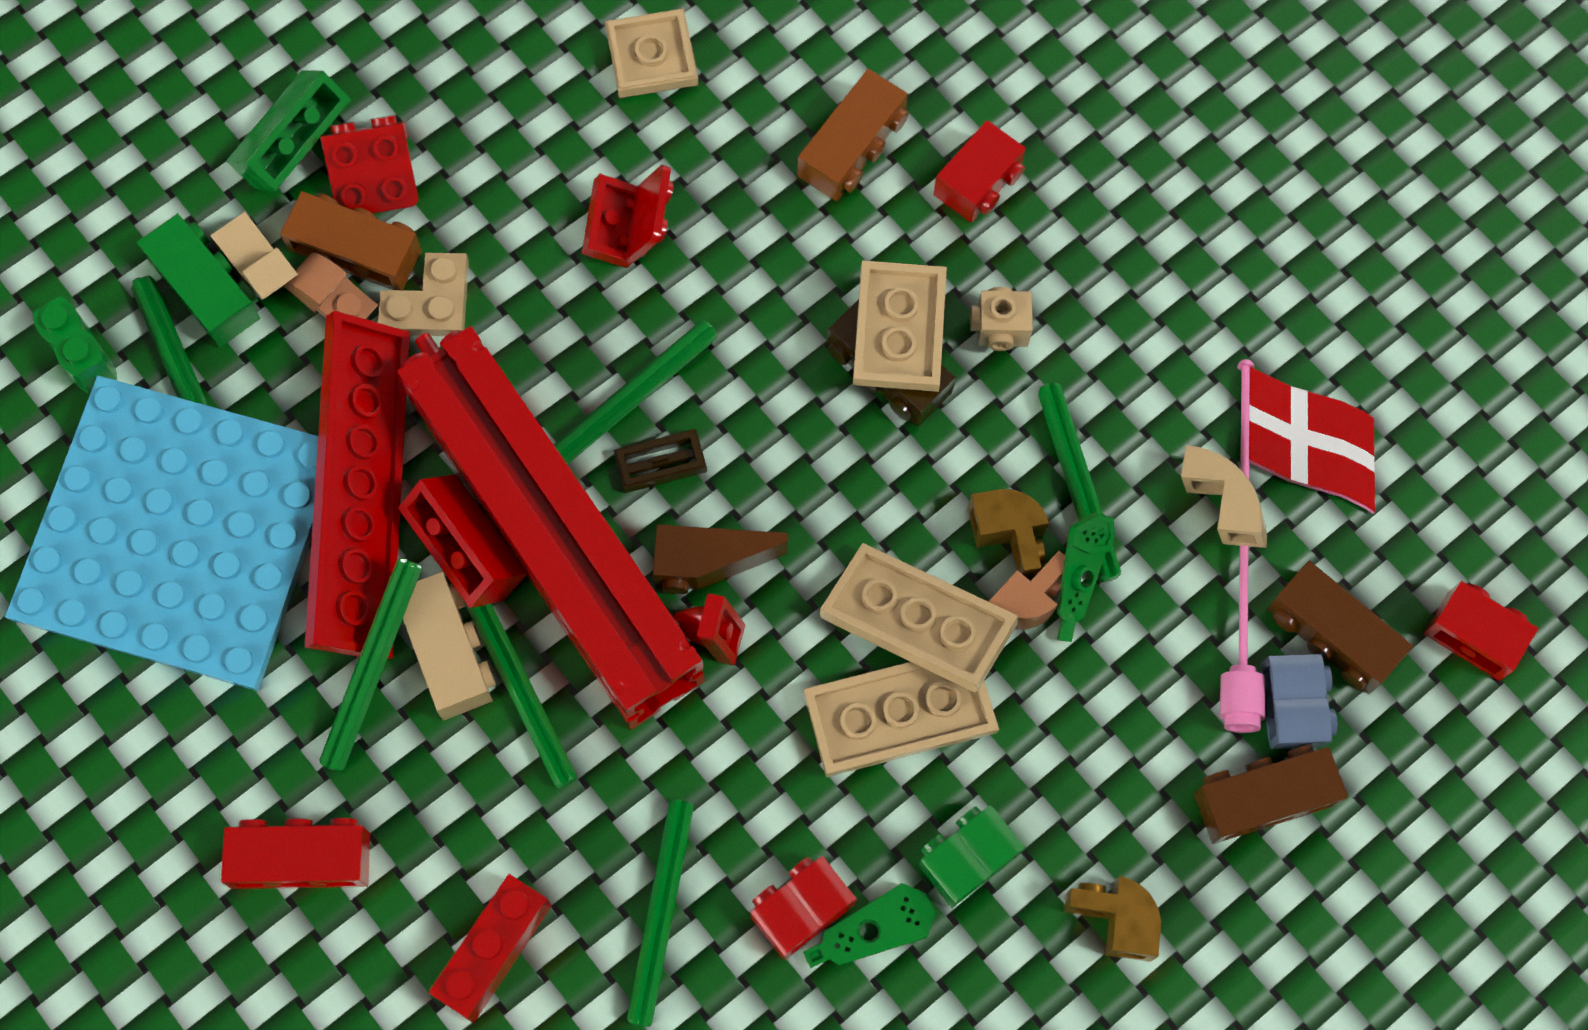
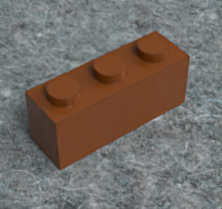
M867 69L798 156L797 177L836 202L845 191L852 192L862 178L863 171L861 170L868 161L874 163L882 154L886 146L885 139L892 131L895 133L899 132L909 116V112L906 111L908 93L872 70Z
M301 191L280 232L289 252L305 258L311 253L320 254L339 266L346 273L391 290L404 289L422 252L417 235L409 226L396 221L389 224L378 220L374 214L357 207L351 210L340 206L336 200L324 194L313 196Z

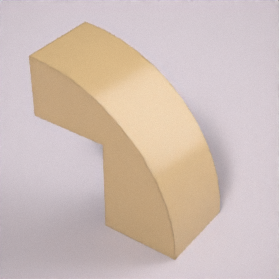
M243 212L210 235L213 245L226 258L237 275L262 300L298 275L278 247L272 248L246 212Z
M1186 445L1181 474L1186 492L1222 495L1217 528L1222 543L1266 548L1267 531L1264 515L1256 491L1246 475L1234 463L1220 454L1208 449Z

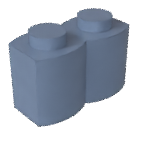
M1322 655L1268 656L1261 663V674L1265 675L1266 725L1270 748L1294 749L1312 744L1313 748H1319L1329 744L1332 741V736H1335L1337 733L1338 723L1336 712L1334 709H1329L1326 698L1327 692H1330L1332 689V673L1329 666H1324Z

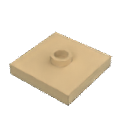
M684 8L605 21L619 98L698 85V76Z

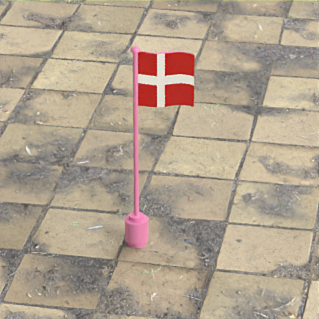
M1241 360L1237 366L1242 371L1241 471L1249 479V463L1288 482L1342 497L1374 514V418L1343 401L1285 384L1254 369V364L1251 360ZM1240 546L1239 665L1231 666L1229 672H1225L1220 676V718L1224 720V728L1226 730L1238 733L1259 731L1261 729V721L1265 719V675L1256 672V667L1248 665L1249 546Z

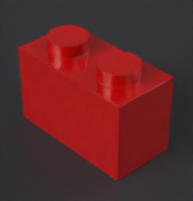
M986 120L936 176L933 195L972 223L981 212L987 215L994 208L1000 198L998 193L1006 184L1011 187L1021 177L1025 170L1022 162L1026 148Z
M1460 581L1447 593L1423 634L1491 677L1501 681L1515 670L1539 628L1528 622L1527 616L1519 610L1511 607L1505 608L1492 600L1489 593L1480 586Z

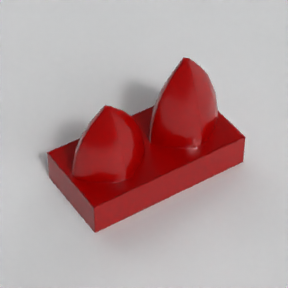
M708 594L705 606L687 608L674 614L675 620L681 624L678 626L688 639L706 647L717 662L735 666L746 624L725 596Z

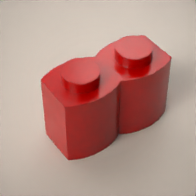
M823 856L814 862L810 857L805 858L789 871L788 875L791 877V880L778 890L774 885H771L752 901L755 908L750 912V918L784 961L856 904L857 898Z

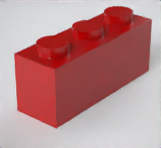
M456 474L420 479L398 507L469 608L504 601L528 574Z
M352 818L331 819L330 826H312L313 821L309 819L285 820V826L268 827L267 821L240 820L239 827H224L221 883L231 889L368 887L371 833L363 825H358L357 819Z
M508 874L428 993L472 1023H475L552 907L549 900L511 874Z

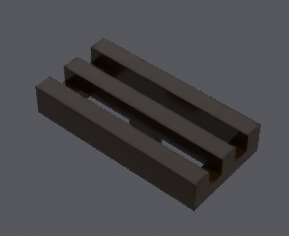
M696 429L614 449L625 493L707 472V465ZM690 443L692 445L691 449L664 454L626 465L625 460ZM696 459L694 462L630 478V475Z

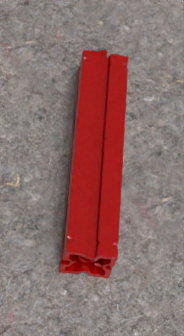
M469 326L463 331L456 330L447 334L440 342L441 350L429 333L420 335L415 340V343L421 353L408 358L404 362L403 367L397 370L410 403L418 415L421 416L424 424L490 522L527 571L528 578L614 706L618 708L631 730L660 712V708L674 699L676 701L704 683L703 660L694 647L688 643L681 628L491 353L483 346L473 327Z

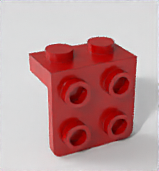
M395 115L371 119V127L359 129L355 128L354 122L331 125V133L320 137L333 198L340 206L351 210L358 207L373 214L413 207L417 204L419 197L407 143L409 134L406 121L396 122Z
M660 165L638 186L599 174L593 180L582 254L628 268L640 257H644L647 251L654 245L661 243L668 226L667 219H664L665 206L673 192V182L669 181L671 168Z

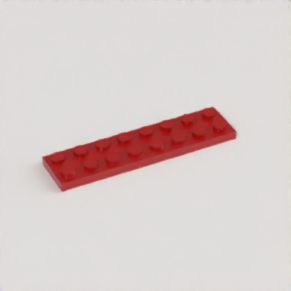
M335 310L326 315L305 648L359 657L395 563L398 560L400 510L398 507L401 504L406 392L397 370L402 368L404 362L408 359L410 332ZM393 645L387 660L393 658Z

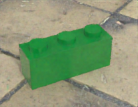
M302 70L226 162L254 189L276 191L351 99L324 71Z
M177 213L136 243L151 265L217 346L221 348L261 319L253 306L259 300L244 281L236 284L230 277L234 270L220 251L212 255L205 245L210 241L197 223L193 222L188 226Z

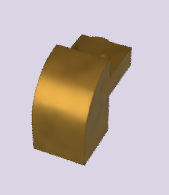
M1000 489L972 494L968 511L976 547L1010 542L1016 570L1031 581L1040 572L1041 565L1046 563L1043 542L1041 539L1035 540L1036 537L1044 536L1049 524L1042 507L1030 496L1016 490Z
M1119 876L1112 883L1111 893H1105L1106 886L1095 883H1079L1078 889L1071 888L1066 893L1064 913L1109 919L1105 955L1148 962L1159 957L1161 917L1155 900L1143 886L1131 879Z

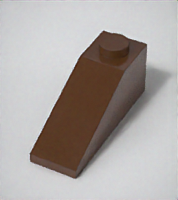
M657 525L653 567L655 587H662V591L669 594H686L688 589L699 590L786 555L788 533Z

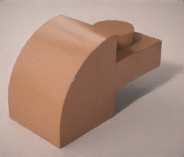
M311 253L295 270L298 275L283 285L314 313L318 311L325 318L326 315L335 310L367 319L378 306V304L346 278L347 273L317 253Z
M1058 551L1031 581L1017 570L989 600L990 603L1018 615L1016 630L1037 627L1053 615L1058 604L1047 595L1054 599L1060 594L1065 555Z

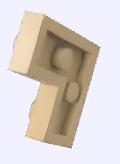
M425 253L423 290H381L378 323L409 331V336H420L424 333H429L431 336H446L456 330L463 331L465 327L469 267L467 253Z

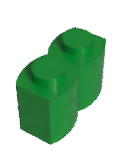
M58 296L33 312V321L37 331L53 349L61 367L83 392L91 394L97 375L117 380V372L112 360L96 341L91 329L70 302Z
M992 805L982 812L977 806L973 807L956 821L960 828L957 832L947 839L940 833L921 849L925 857L920 860L919 868L951 908L955 907L1002 870L1026 848Z

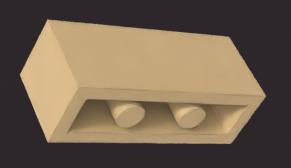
M442 571L417 581L403 621L436 710L444 721L493 702L488 688L496 686L487 660L481 663L477 660L473 648L481 646L472 621L464 624L459 609L465 607L466 604L453 584L448 583Z

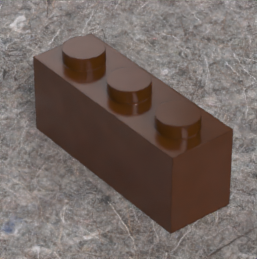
M1310 560L1307 561L1267 608L1273 614L1274 621L1282 629L1299 635L1307 642V647L1312 654H1321L1323 661L1329 660L1342 671L1341 675L1349 685L1357 690H1365L1368 694L1372 693L1384 682L1413 647L1410 642Z
M1312 744L1305 745L1287 752L1288 759L1277 763H1272L1271 758L1267 757L1245 765L1247 772L1231 776L1229 770H1225L1203 778L1205 785H1202L1194 793L1212 845L1338 806L1348 799V794L1330 748L1325 747L1314 751Z

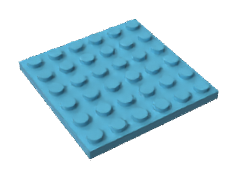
M97 375L5 618L259 691L312 540L318 436Z

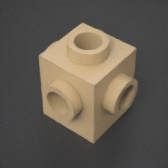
M994 287L988 291L981 290L978 306L971 305L970 331H977L978 346H988L991 350L1005 351L1013 347H1028L1033 331L1032 292L1012 291L1008 287Z

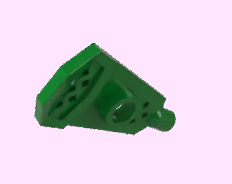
M1091 513L1069 527L1057 614L1062 619L1057 637L1059 640L1072 642L1076 622L1085 617L1105 554L1110 552L1115 537L1113 517ZM1086 572V579L1081 584L1082 575Z
M901 883L824 931L822 943L803 951L810 968L828 960L839 966L927 939L935 912L926 893ZM901 906L905 907V911L900 910ZM907 918L911 919L910 923L906 922ZM915 921L920 923L919 926L914 925ZM868 923L875 925L878 930L877 937L872 941L864 940L860 935L861 927ZM840 933L844 934L843 938L839 937ZM850 937L854 938L853 942L849 941ZM836 943L840 944L839 949L835 947ZM846 947L850 948L849 952L845 951Z

